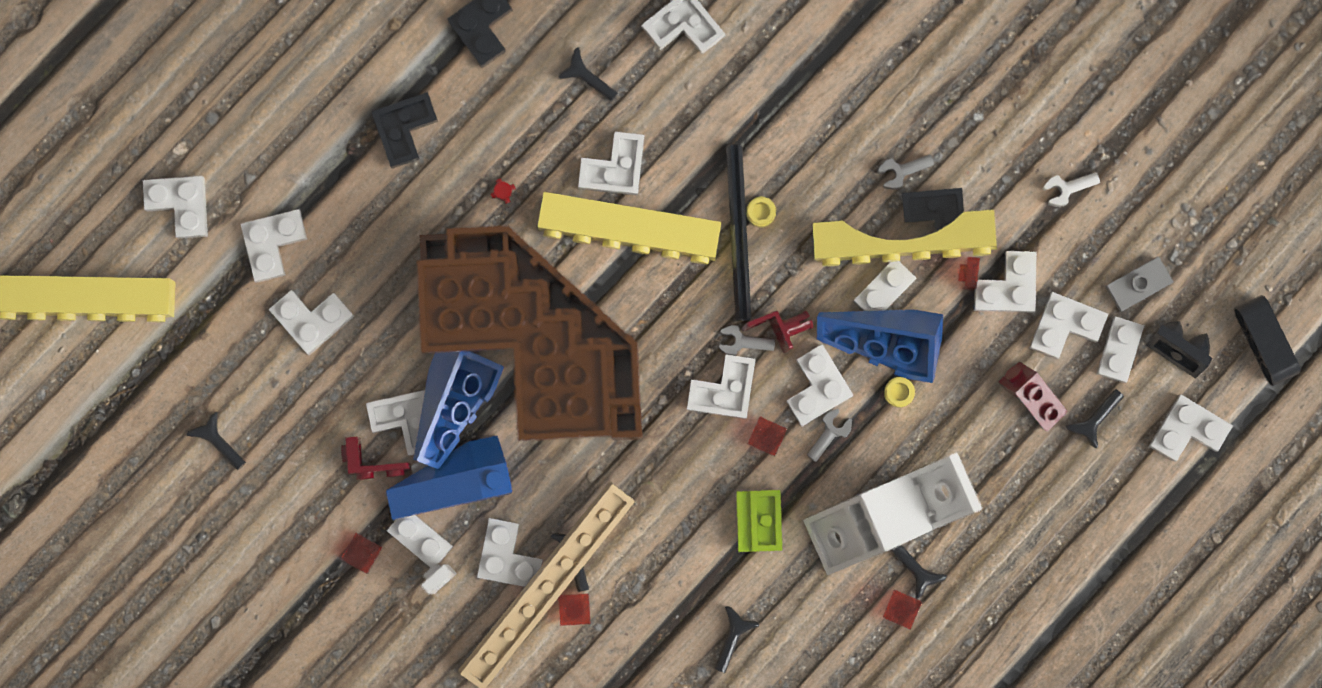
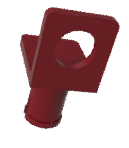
M777 310L746 323L741 329L744 332L769 321L782 352L786 353L793 348L790 337L808 329H813V322L811 319L800 324V322L810 317L807 311L782 320Z

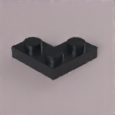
M473 0L447 18V21L481 68H484L506 52V49L490 27L513 10L506 0Z
M428 92L372 111L390 167L394 169L419 160L411 131L438 122Z
M962 188L902 193L904 223L934 221L935 232L952 223L964 212Z

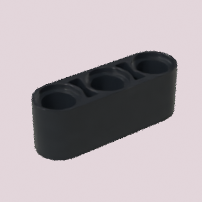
M1260 295L1234 307L1236 319L1268 383L1274 386L1300 374L1298 361L1266 297Z

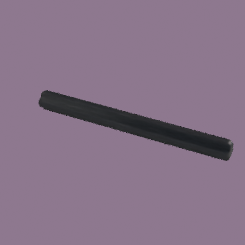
M731 144L727 145L726 154L736 321H749L751 319L743 150L742 145Z

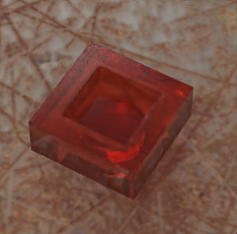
M967 257L964 264H959L957 281L962 282V290L974 291L977 288L980 258Z
M759 417L747 445L775 457L787 428Z
M355 533L341 560L369 574L383 547Z
M893 590L882 618L911 630L922 601Z
M589 594L559 596L560 626L591 624Z

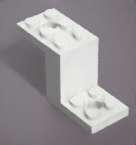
M955 453L806 518L803 521L826 574L830 575L895 548L931 530L981 510L982 507L958 453ZM942 485L948 490V497L944 495ZM836 532L841 538V543H839L836 538Z

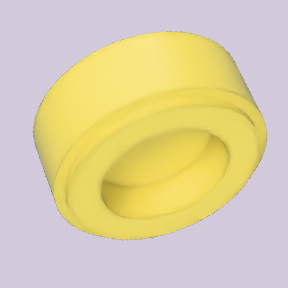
M756 197L747 206V219L755 227H767L775 219L776 207L770 199Z
M903 377L891 379L884 389L886 401L891 406L897 408L910 404L915 395L913 384Z

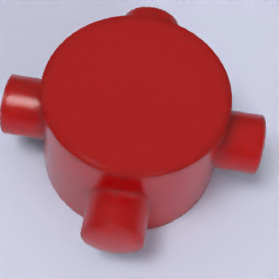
M497 179V184L494 187V192L491 193V197L508 204L511 202L512 190H515L516 187L514 183L510 185L501 179Z

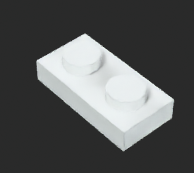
M899 261L890 262L853 302L862 311L887 310L916 280V277Z
M1116 316L1113 318L1097 375L1127 383L1144 325Z
M416 515L396 519L387 530L430 568L436 564L438 565L453 547Z
M436 564L423 575L426 581L421 586L428 594H435L457 573L450 565L444 564L440 566Z

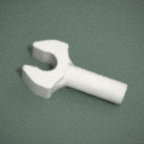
M1096 172L1069 182L1063 181L1057 175L1052 177L1042 189L1058 188L1061 192L1060 196L1051 199L1048 205L1061 207L1069 202L1068 197L1071 193L1099 184L1100 180Z

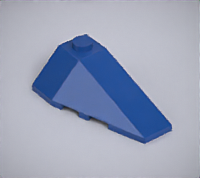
M914 309L818 313L817 340L848 354L855 352L870 359L868 363L877 367L880 363L894 369V374L900 377L929 383L934 382L942 341L943 314Z
M471 351L434 354L428 370L413 460L436 469L442 466L458 444L459 435L465 426L472 424L477 418L475 413L481 404L488 402L493 396L504 366Z
M498 435L469 441L453 450L439 469L426 466L386 490L392 520L510 495L513 492Z

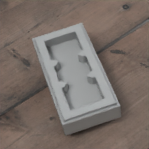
M1158 256L1105 287L1118 310L1122 312L1172 284L1173 280Z

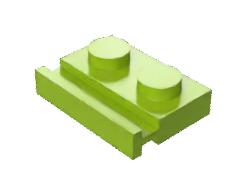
M780 490L736 491L738 552L782 551Z

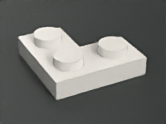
M672 0L642 24L643 30L660 50L682 32L685 33L701 54L725 37L723 30L698 0Z
M615 132L611 161L581 158L578 188L638 195L644 135Z
M203 176L143 180L144 210H174L176 238L178 239L208 237L205 179Z
M300 210L241 224L254 281L257 283L285 276L279 247L307 240Z
M1006 251L1004 281L975 280L974 311L1035 312L1036 252Z
M291 290L269 309L308 355L314 352L354 317L335 293L331 294L311 312Z
M1052 292L1033 337L1030 349L1059 359L1069 332L1096 343L1099 340L1108 314Z
M823 344L796 360L811 384L810 387L786 401L801 427L853 396Z
M725 355L721 384L691 380L687 410L746 419L755 359Z
M425 390L366 403L372 433L402 427L408 456L414 455Z
M1179 395L1149 447L1174 462L1178 460L1190 438L1218 452L1233 425L1185 396Z
M489 518L477 578L525 587L542 566L543 559L514 554L519 524Z

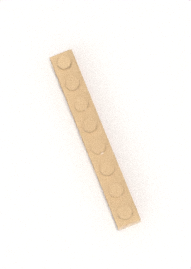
M609 481L459 668L460 675L479 688H486L634 504L635 500Z

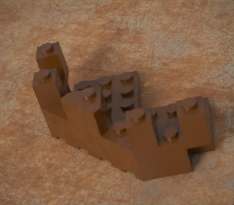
M508 225L447 228V234L420 235L421 260H417L422 354L514 349L518 441L612 437L613 441L643 439L638 344L634 338L627 334L614 320L586 297Z

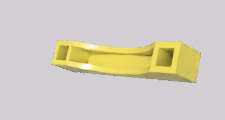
M994 210L963 212L952 223L941 230L921 238L909 240H886L872 237L852 228L844 221L813 223L815 260L822 262V266L826 267L839 266L841 260H852V264L870 263V258H882V262L900 261V256H912V260L930 259V254L942 253L943 258L961 257V252L973 251V256L991 255V250H997Z

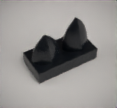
M1180 321L1162 324L1146 344L1147 347L1195 379L1209 366L1213 359L1209 356L1210 340L1208 334H1200L1187 341L1183 338V328Z

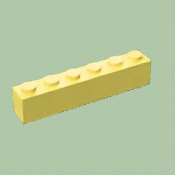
M548 192L543 193L538 221V230L544 232L543 236L547 238L561 239V235L573 237V242L590 244L591 240L603 242L602 246L606 248L620 249V245L632 247V252L649 254L650 250L662 252L661 257L669 259H679V255L691 257V262L698 264H708L709 260L715 261L721 222Z
M0 276L1 320H16V315H27L28 320H46V315H57V320L75 321L76 316H87V321H105V316H117V321L135 322V317H147V322H165V317H174L175 281L170 278Z

